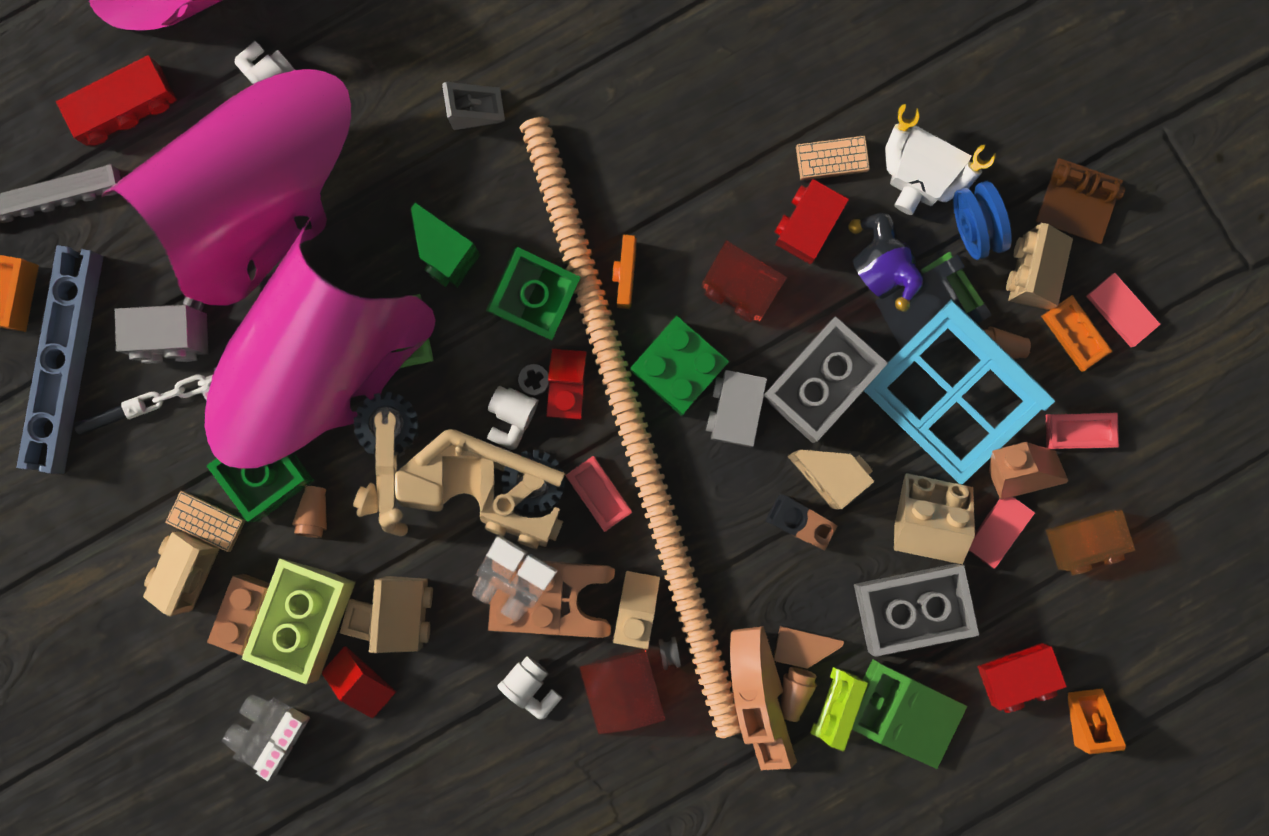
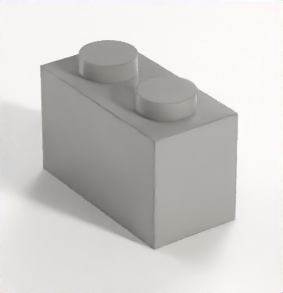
M725 370L723 378L716 377L713 397L719 398L716 412H709L706 431L712 432L711 440L750 448L754 446L767 378Z

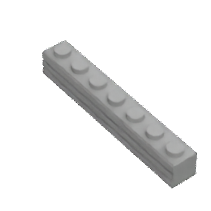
M110 164L0 193V222H11L14 220V217L18 216L31 217L37 211L50 212L60 205L64 207L73 206L76 204L75 201L95 200L96 196L102 195L121 180L119 169ZM115 191L105 196H111L116 194L117 192Z

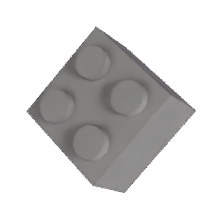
M187 305L115 309L116 351L128 354L129 360H141V363H162L163 357L176 358V361L188 362L197 361V355L208 354L207 314Z

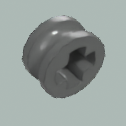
M527 365L519 374L518 382L521 389L531 396L542 395L549 387L548 372L540 365ZM535 371L536 375L539 373L543 374L544 378L540 380L541 387L534 390L533 386L527 388L525 382L529 380V372Z
M676 636L671 637V640L668 642L664 641L663 638L658 639L663 669L668 670L670 665L680 668Z

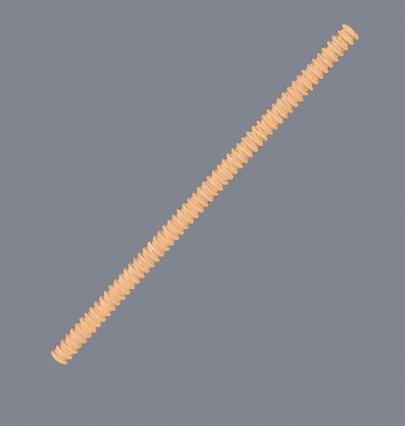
M532 118L524 122L520 126L521 133H525L523 137L524 142L529 144L526 147L527 152L532 153L530 161L535 163L533 170L534 173H538L536 180L542 184L539 187L540 192L545 193L543 201L548 203L546 211L552 215L549 217L550 223L555 224L552 229L554 233L558 234L556 237L557 243H561L559 251L565 255L562 258L563 263L568 265L565 269L581 277L573 294H577L576 303L581 305L579 313L584 314L582 322L587 324L588 328L585 331L586 334L591 336L589 344L594 345L592 353L593 355L597 354L598 357L595 362L596 365L601 367L598 370L599 375L604 376L602 384L607 385L608 388L605 390V393L610 395L611 400L608 403L610 406L613 405L612 415H616L618 419L615 421V424L620 426L621 430L618 433L619 436L624 438V441L621 443L628 450L625 452V455L630 457L631 461L628 464L629 467L633 466L634 472L631 474L638 481L635 483V486L640 487L641 492L638 495L639 498L643 497L644 503L641 505L642 508L647 509L648 513H645V517L650 518L651 523L648 526L649 529L653 528L654 534L651 536L658 543L655 544V548L660 549L661 552L658 557L659 560L663 559L664 564L661 567L662 570L667 571L665 579L670 580L671 583L668 588L669 591L674 593L671 597L672 601L677 602L675 610L676 612L680 611L681 614L678 619L679 622L684 624L681 628L682 632L687 633L685 641L691 645L688 650L689 653L694 655L691 659L692 663L697 664L695 672L701 676L698 681L700 685L704 686L702 694L707 695L708 698L705 700V703L711 707L708 712L710 716L714 717L712 721L713 727L718 729L715 732L716 737H731L741 733L733 700L734 693L730 691L732 683L727 681L726 677L729 674L727 670L723 669L725 661L720 660L719 656L722 655V652L716 648V645L719 644L718 640L713 639L715 630L710 629L709 625L712 621L710 618L707 619L708 609L703 608L702 605L705 603L704 598H700L699 595L702 590L696 586L698 578L693 577L692 573L695 572V569L690 567L689 562L692 560L690 556L687 557L686 555L688 547L683 546L682 541L685 538L679 534V531L682 529L680 525L677 526L676 524L678 516L673 515L672 512L675 507L669 503V500L672 498L670 494L667 495L666 493L668 485L663 484L662 479L665 476L660 474L661 464H657L655 460L658 458L657 453L654 454L652 450L655 448V445L649 441V438L652 436L645 429L648 427L647 422L644 423L642 419L645 417L644 412L640 413L639 408L642 405L641 402L636 401L638 393L633 392L632 389L635 386L634 382H630L629 379L632 374L626 370L628 362L623 361L622 358L625 356V353L620 351L619 347L622 344L621 341L616 339L618 331L613 330L615 322L609 318L612 313L611 310L606 308L609 305L608 300L603 299L605 291L600 290L599 287L602 285V282L596 277L599 275L598 270L593 268L595 260L590 259L592 251L586 247L589 245L588 239L583 237L586 234L585 229L580 228L582 220L577 218L579 211L574 208L576 204L575 199L570 197L573 194L572 189L567 188L569 180L564 178L566 171L565 168H561L563 164L562 159L557 157L560 154L559 149L554 148L556 140L551 138L553 131L552 128L548 127L550 124L549 118Z

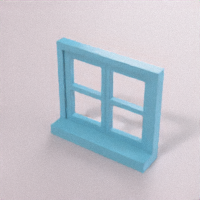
M952 299L887 362L888 364L864 389L902 429L961 485L991 458L993 450L1003 447L1042 409L1045 411L1055 402L1054 398ZM947 328L980 359L954 387L946 382L920 356ZM914 361L947 392L920 419L887 388ZM990 369L1023 400L995 428L962 397ZM956 402L989 432L962 460L929 429Z

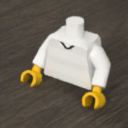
M903 104L898 111L899 124H895L885 148L887 171L892 175L890 184L902 191L895 203V207L906 214L913 215L920 201L932 206L937 200L947 202L953 199L954 193L957 190L969 189L981 175V168H988L993 164L996 153L989 161L981 160L979 153L986 146L981 145L973 155V162H969L972 157L971 155L916 126L919 121L918 108L912 119L904 118L902 114L905 111L906 104Z

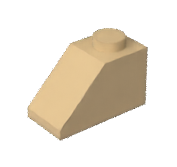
M626 571L613 643L648 649L660 577Z

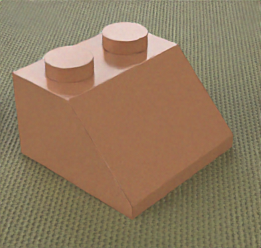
M246 574L232 576L207 643L243 655L270 583Z

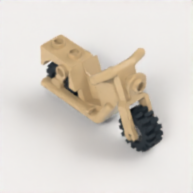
M386 392L385 396H381L380 393L374 394L375 398L371 400L369 398L365 399L363 407H358L356 411L357 417H354V431L365 451L375 455L377 489L373 483H370L367 488L361 486L355 497L353 506L358 508V516L361 517L379 511V523L382 529L390 534L404 536L408 532V527L406 524L399 522L403 514L399 509H396V500L403 507L438 512L442 510L443 504L450 498L465 493L472 495L478 501L481 522L486 524V530L500 536H504L506 532L519 537V543L533 549H537L538 545L546 547L549 539L556 541L563 521L557 519L560 509L556 508L564 492L565 473L563 469H560V463L556 459L552 460L550 458V454L545 452L543 455L539 454L538 450H533V453L524 451L521 452V455H518L465 433L450 429L441 433L397 471V455L401 457L405 454V450H411L414 446V440H417L419 435V422L412 404L409 401L406 402L404 397L399 394L396 397L393 396L392 392ZM494 469L504 472L501 486L503 494L497 496L495 500ZM555 507L550 514L541 518H527L514 514L516 511H519L521 515L527 516V514H530L533 517H537L542 513H549Z

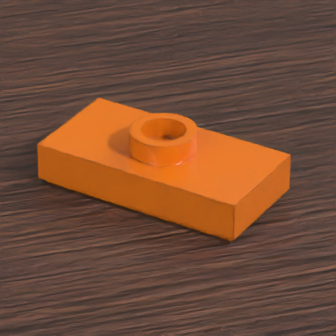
M623 235L621 261H614L612 281L619 282L617 308L629 309L632 303L637 238L632 235Z
M1073 295L1041 316L1081 372L1087 370L1112 352V349Z

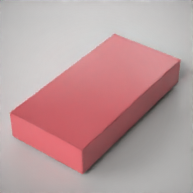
M1116 273L1111 274L1086 295L1089 301L1131 348L1135 347L1160 325Z
M1118 413L1045 415L1048 449L1119 447Z
M594 456L565 475L604 532L633 513Z
M1014 497L999 499L975 532L969 552L995 569L1035 512Z

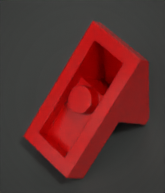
M552 349L548 374L547 417L581 420L587 351Z

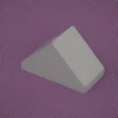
M454 82L442 84L447 118L453 130L505 121L499 87Z

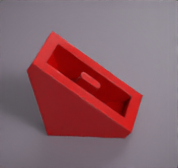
M346 646L342 648L322 671V675L341 702L372 719L397 692Z

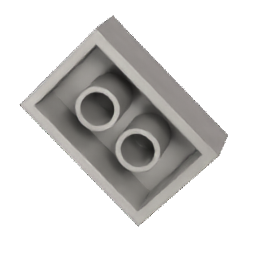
M835 316L766 391L763 399L812 443L818 442L888 363Z
M950 564L854 584L867 649L874 657L979 636L964 565Z

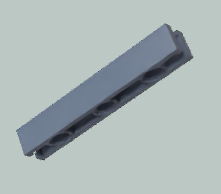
M56 246L16 468L39 470V472L54 474L65 473L103 256L91 250L81 249L80 255L83 256L80 271L77 277H73L75 258H79L80 252L70 247ZM76 285L78 293L70 301L68 298L69 289ZM63 352L65 363L58 369L56 359ZM50 420L53 424V430L47 437L44 433V425ZM43 444H47L46 466L38 464Z

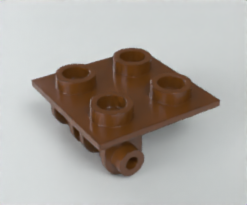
M1058 158L1036 222L1049 224L1057 230L1101 245L1116 200H1120L1125 192V187L1121 186L1123 180Z

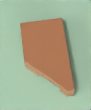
M780 626L773 659L777 662L808 669L843 647L844 641Z

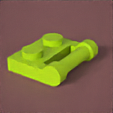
M833 667L830 675L833 680L817 723H813L810 733L821 738L830 747L844 751L868 683L852 673Z

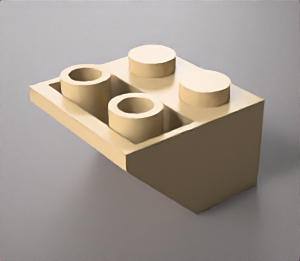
M1041 223L1023 235V238L1019 237L1014 249V257L1018 258L1016 269L1010 272L1006 285V290L1010 291L1008 301L1044 310L1057 307L1073 238L1045 223Z
M906 473L894 525V550L963 564L975 537L973 487Z

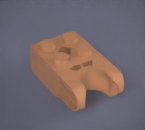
M493 560L488 631L604 638L611 635V625L606 619L591 617L581 611L578 605V594L587 585L595 583L604 584L611 581L615 577V569L613 567L543 561L558 571L546 589L542 590L517 575L525 560L521 562L515 572ZM524 587H530V593L536 594V601L532 600L530 605L524 604V600L519 598V592L522 593Z

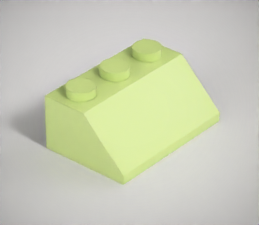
M279 559L242 659L304 684L318 681L356 582L325 570Z

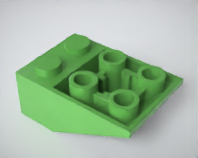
M872 659L863 678V681L868 684L852 730L937 769L967 706Z

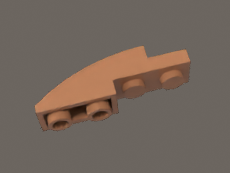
M764 626L733 630L730 641L732 687L744 744H753L761 770L791 769L797 761L777 698L783 692Z

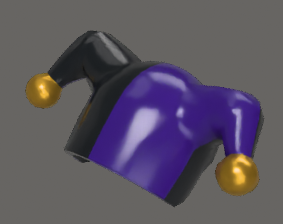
M877 213L862 220H851L848 227L853 234H858L863 229L874 230L872 243L853 259L854 267L869 289L881 299L905 287L902 297L895 301V307L901 312L907 311L910 308V301L924 286L923 278L916 268L913 251L905 242L897 239L896 230L889 214Z

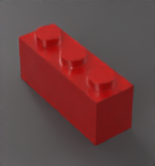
M147 55L56 101L73 137L86 146H94L105 142L108 139V135L118 130H127L135 127L140 119L149 114L156 115L166 111L169 108V104L177 101V98L160 65Z

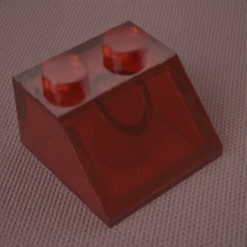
M726 241L703 280L701 287L706 290L704 295L720 305L725 301L735 307L734 313L748 322H752L753 319L760 322L787 277Z
M637 649L579 666L598 734L633 730L665 720L664 709L646 649Z

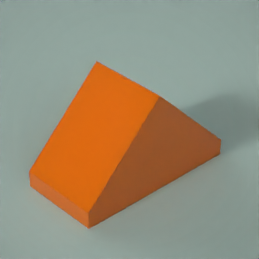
M1103 688L1069 692L1068 703L1074 746L1088 754L1125 750V742Z

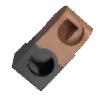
M782 494L778 495L765 522L824 551L837 528V525Z

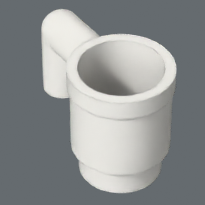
M256 41L235 58L236 66L252 84L277 74L295 70L278 50L271 56L266 55L254 65L252 62L264 52Z
M498 386L489 403L488 411L496 414L497 418L512 424L508 434L492 427L487 439L509 450L516 449L536 411L539 400L512 388L506 389Z
M527 656L521 663L518 662L504 680L497 685L501 692L512 702L523 709L525 708L538 719L546 718L562 699L553 689L550 690L541 702L533 697L544 684L543 680L548 675V672L530 656Z

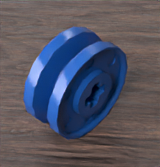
M985 181L975 186L974 194L967 188L957 190L953 198L955 219L961 239L971 257L975 260L986 258L989 255L990 247L996 253L1009 250L1012 242L1011 227L1005 205L995 186L991 182Z

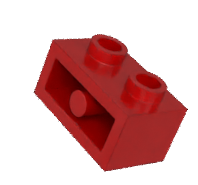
M814 179L811 180L807 188L801 185L791 202L797 206L792 216L788 217L784 214L774 232L780 236L775 245L811 265L849 199Z
M1044 643L977 666L991 706L1000 711L1004 710L1005 713L1024 708V702L1037 698V701L1051 699L1058 695L1057 690L1067 687L1052 646Z

